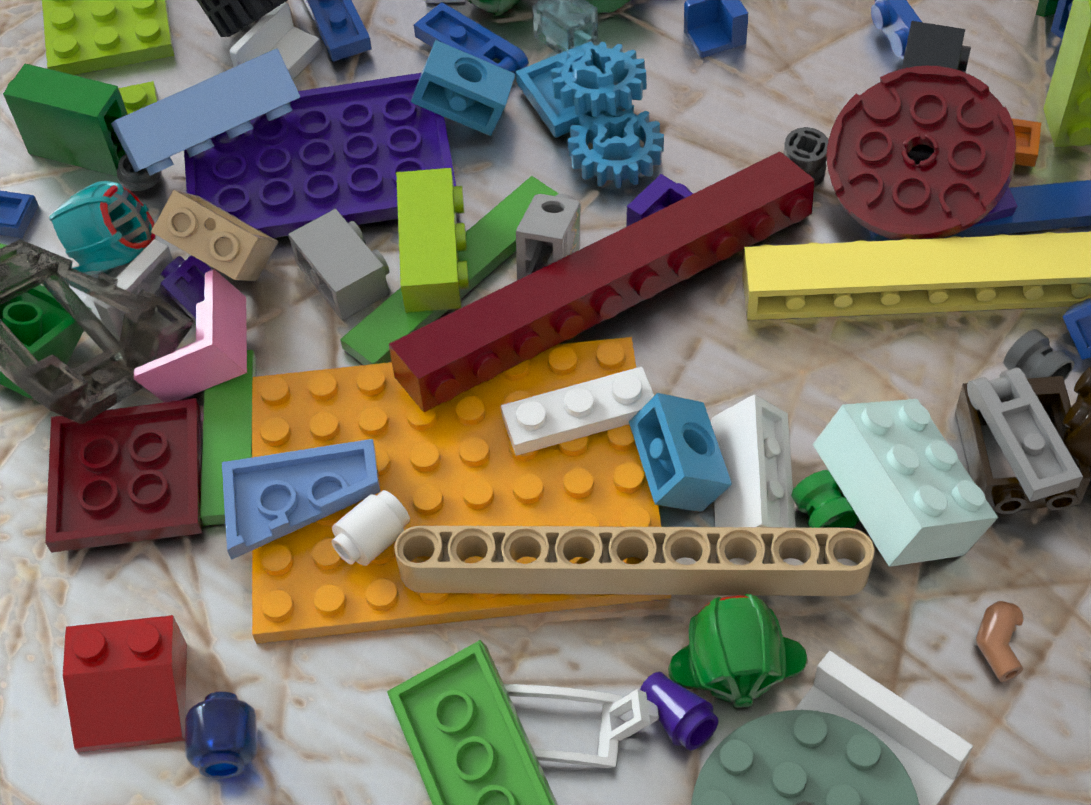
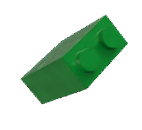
M25 63L15 78L8 83L3 95L28 153L117 177L119 161L126 153L111 123L128 115L118 86Z

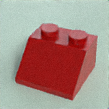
M173 615L66 627L62 676L73 744L76 752L185 741L187 643Z

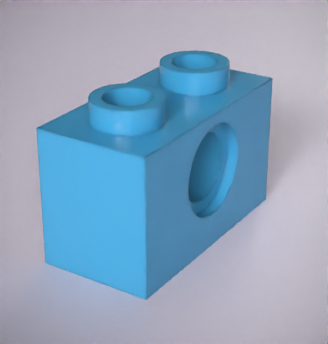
M435 40L411 103L491 136L506 106L515 73Z
M657 393L629 421L655 505L702 512L732 485L704 402Z

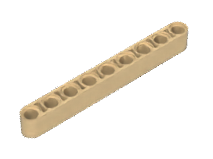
M414 526L403 531L396 539L394 546L401 580L407 588L414 592L495 594L850 596L862 591L868 583L875 550L872 540L858 529L782 527ZM420 556L431 557L429 560L422 563L411 562L413 559ZM528 556L537 559L527 564L516 562L518 559ZM469 557H483V560L477 563L464 562ZM576 557L589 559L588 562L583 564L570 562L571 559ZM630 557L643 560L641 563L633 565L623 562L624 559ZM686 557L697 562L684 565L676 562V560ZM733 558H742L749 561L750 563L746 565H736L730 562L729 560ZM793 558L798 559L804 564L797 566L789 565L783 560ZM843 558L850 559L856 562L857 565L847 566L837 560Z

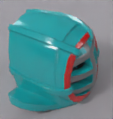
M100 181L84 188L68 198L49 216L58 239L66 249L65 253L79 264V266L72 269L77 277L95 275L125 265L134 260L156 239V235L151 232L155 223L148 212L149 208L147 205L142 204L131 191L116 182Z

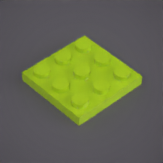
M42 0L48 69L77 75L175 56L167 0Z

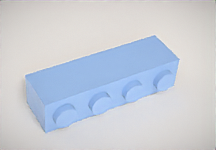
M278 48L121 117L112 122L111 125L134 171L138 172L146 168L149 176L174 165L170 156L187 150L189 157H192L214 147L210 139L226 131L229 139H232L253 129L250 120L260 115L266 114L268 120L271 121L293 111L289 102L300 98V95Z

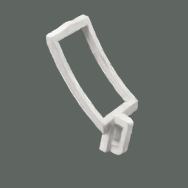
M504 684L509 696L554 698L602 704L598 756L533 749L538 761L578 764L599 768L616 767L618 742L632 736L659 719L657 705L648 701L646 692L639 689L623 697L622 695L573 688ZM633 709L632 719L626 722L618 718V716Z

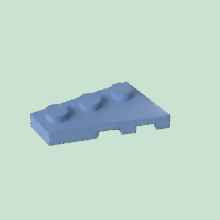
M373 439L222 462L226 541L231 560L364 500L370 494L375 495L381 492Z

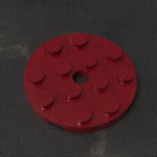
M914 66L899 69L881 76L879 83L870 87L861 95L856 93L843 107L835 120L828 139V173L834 192L843 208L854 220L868 230L895 240L949 237L966 230L984 218L997 205L1006 192L1016 164L1017 154L1014 125L1006 106L1003 107L1000 101L989 91V86L970 74L942 66ZM917 145H928L934 150V153L928 159L920 161L919 164H915V161L908 157L909 151Z

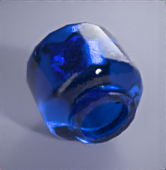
M214 692L208 694L205 697V701L191 707L186 715V758L205 777L223 779L241 774L244 767L254 760L258 752L256 712L251 705L245 701L238 700L237 695L234 693Z

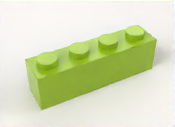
M1073 0L1043 107L1054 147L1091 145V0Z

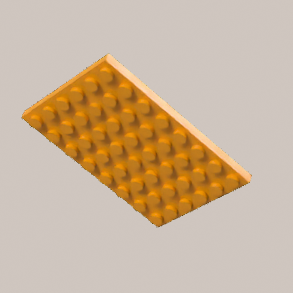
M632 337L555 345L539 353L534 358L526 360L498 374L493 379L485 381L426 412L420 409L394 378L392 362L252 377V457L373 439L376 450L380 491L385 490L394 495L409 514L410 522L403 527L404 531L414 526L661 527L659 508L654 503L630 424L516 456L501 413V405L636 368ZM363 500L252 550V635L256 644L671 599V595L414 592L407 588L401 580L395 555V542L367 566L360 565L356 561L352 565L348 564L333 548L331 541L335 536L332 526ZM420 556L413 559L411 562L422 563L429 560L431 557ZM528 556L522 557L516 562L527 564L537 559ZM469 557L464 562L477 563L483 560V557ZM576 557L570 560L574 564H583L589 561L585 557ZM635 557L623 560L626 564L632 565L643 561Z

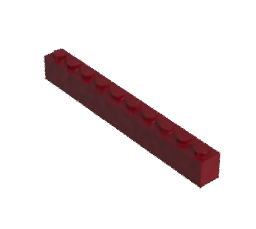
M779 151L389 343L394 378L423 412L448 402L455 396L493 379L498 374L534 358L539 353L575 337L582 331L616 316L618 313L655 296L670 286L689 279L715 263L728 259L733 254L743 250L744 247H749L758 241H763L770 235L802 221L812 214L815 179Z

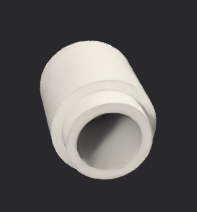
M383 490L377 496L370 494L332 526L335 536L331 541L332 546L348 564L352 565L356 561L360 565L367 566L396 541L398 536L404 531L403 527L410 522L409 514L402 503L390 492Z

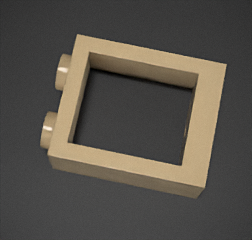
M173 190L151 230L153 234L234 280L257 281L279 242L200 196Z

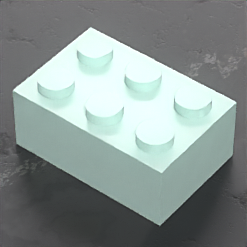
M918 399L843 404L813 443L814 448L889 567L964 556L998 518L985 499L983 491L974 483L959 461L956 451L947 443L932 421L930 413L921 405Z

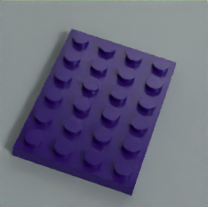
M421 73L298 91L300 98L289 102L293 111L271 121L268 120L266 114L260 115L250 120L253 129L232 139H229L226 131L210 138L214 147L192 157H189L187 150H184L186 193L200 196L272 238L289 236V233L334 209H337L347 223L354 221L357 225L398 219L396 172L451 168L454 186H456L444 116L411 103Z

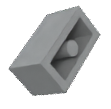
M337 209L289 233L296 264L342 321L389 295L386 275L390 271L383 255L377 249L371 251L367 247L365 238L358 225L354 221L347 223Z

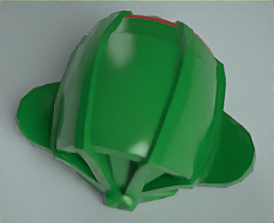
M745 594V596L729 595L713 599L698 614L691 618L689 624V645L672 656L668 673L672 681L686 689L710 690L713 697L732 702L736 708L752 706L754 700L768 692L772 685L799 675L808 664L806 649L799 642L783 637L775 613L763 600L752 594Z

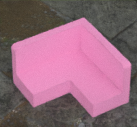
M215 269L206 272L205 300L196 304V341L135 368L134 380L163 402L179 401L247 373L246 296Z

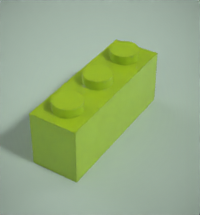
M451 168L396 172L400 286L405 313L462 308L461 290L469 289L467 261H459L458 251H467L465 223H457L456 214L465 213L463 187L454 186Z

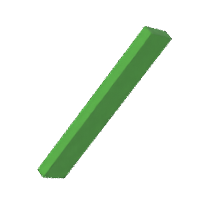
M531 176L466 231L467 251H458L459 261H467L469 289L461 290V298L516 251V230L533 197L538 194L556 196L559 193ZM399 288L340 339L342 349L363 365L388 363L391 360L389 343L436 321L449 309L405 313L401 288Z

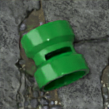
M822 470L811 474L799 482L792 491V499L799 511L807 513L810 517L808 522L809 528H854L859 522L858 516L846 497H844L829 470Z

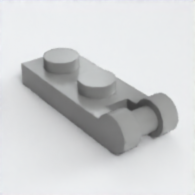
M1013 368L1003 371L1000 374V378L990 381L986 377H982L968 382L967 392L972 406L976 410H980L1030 502L1079 487L1083 475L1021 369ZM1006 397L1010 401L1002 403L1000 398Z

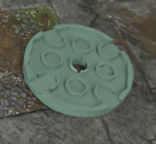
M813 710L774 712L749 721L734 730L720 742L706 760L697 778L691 805H920L916 790L906 769L883 741L867 729L846 718Z

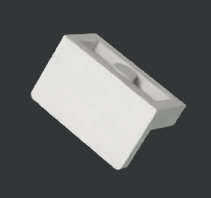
M284 2L265 14L231 47L230 56L233 67L278 48L293 80L322 51L320 38L294 27L289 4Z
M154 239L134 260L116 267L81 302V304L91 308L89 321L120 337L161 294L160 283L164 278L160 273L173 261L169 247Z

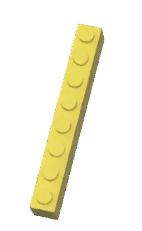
M1091 231L1075 233L1046 232L1029 235L1000 234L983 237L953 236L915 240L907 238L869 242L860 240L846 243L744 247L742 279L747 320L1070 307L1073 304L1091 298Z

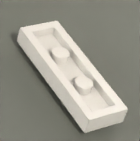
M641 366L501 405V413L514 453L517 456L628 425L629 421L654 397V394Z

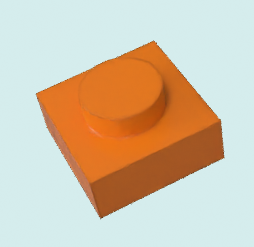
M1011 118L1016 136L1017 155L1015 165L1035 167L1039 152L1042 122Z

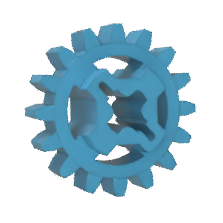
M600 42L596 46H590L586 43L583 44V51L581 52L569 49L567 50L568 59L557 58V68H552L551 70L554 98L561 99V105L564 109L575 106V114L577 115L582 114L585 110H591L593 117H598L602 112L616 115V107L621 106L628 110L631 109L632 100H642L643 90L647 89V73L644 59H637L634 49L624 53L622 44H617L610 49L607 48L605 42Z
M632 105L631 109H625V111L618 110V107H616V115H610L608 112H602L598 117L581 114L579 116L580 125H572L570 127L571 138H568V152L572 158L573 169L582 168V178L584 180L596 176L598 186L602 187L607 180H613L615 187L621 188L622 180L628 179L633 185H637L640 173L651 177L653 175V165H661L664 134L660 133V123L658 121L649 122L648 111L641 112L638 115L634 114V105ZM640 140L644 143L643 148L640 146ZM589 143L593 144V149L591 150L588 148Z

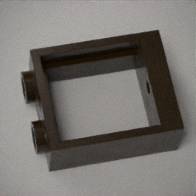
M1063 376L1028 378L1029 384L1063 441L1067 430L1063 420L1071 408ZM963 383L955 413L970 477L983 491L985 499L993 511L1001 514H1012L1022 509L1048 507L1051 510H1064L1074 505H1080L1091 480L1088 466L1074 456L1072 458L1083 475L1079 487L1035 501H1029L1017 477L993 479L981 426L988 424L980 410H976L972 406L967 392L968 383ZM1006 397L1000 398L1002 403L1010 401Z

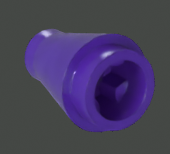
M662 672L653 673L643 682L640 690L646 692L648 701L657 705L658 720L674 745H683L687 750H695L711 738L717 729L719 719L713 713L714 708L710 702L670 680Z

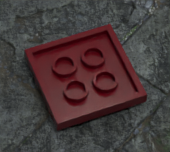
M197 398L51 417L45 543L51 553L202 533V520L200 517L201 409Z

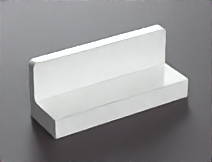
M754 394L711 419V425L732 485L714 501L715 527L796 528L794 501L791 496L793 482L788 413Z
M830 650L817 666L813 686L794 709L834 714L846 718L873 733L891 749L903 764L914 785L920 805H938L965 768L973 748L972 744Z

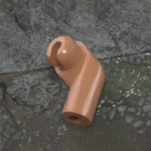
M997 601L985 610L976 636L977 645L1000 682L1016 677L1024 669L1009 646L1011 636L1017 629L1016 625L1021 626L1023 624V613L1017 605L1005 601Z

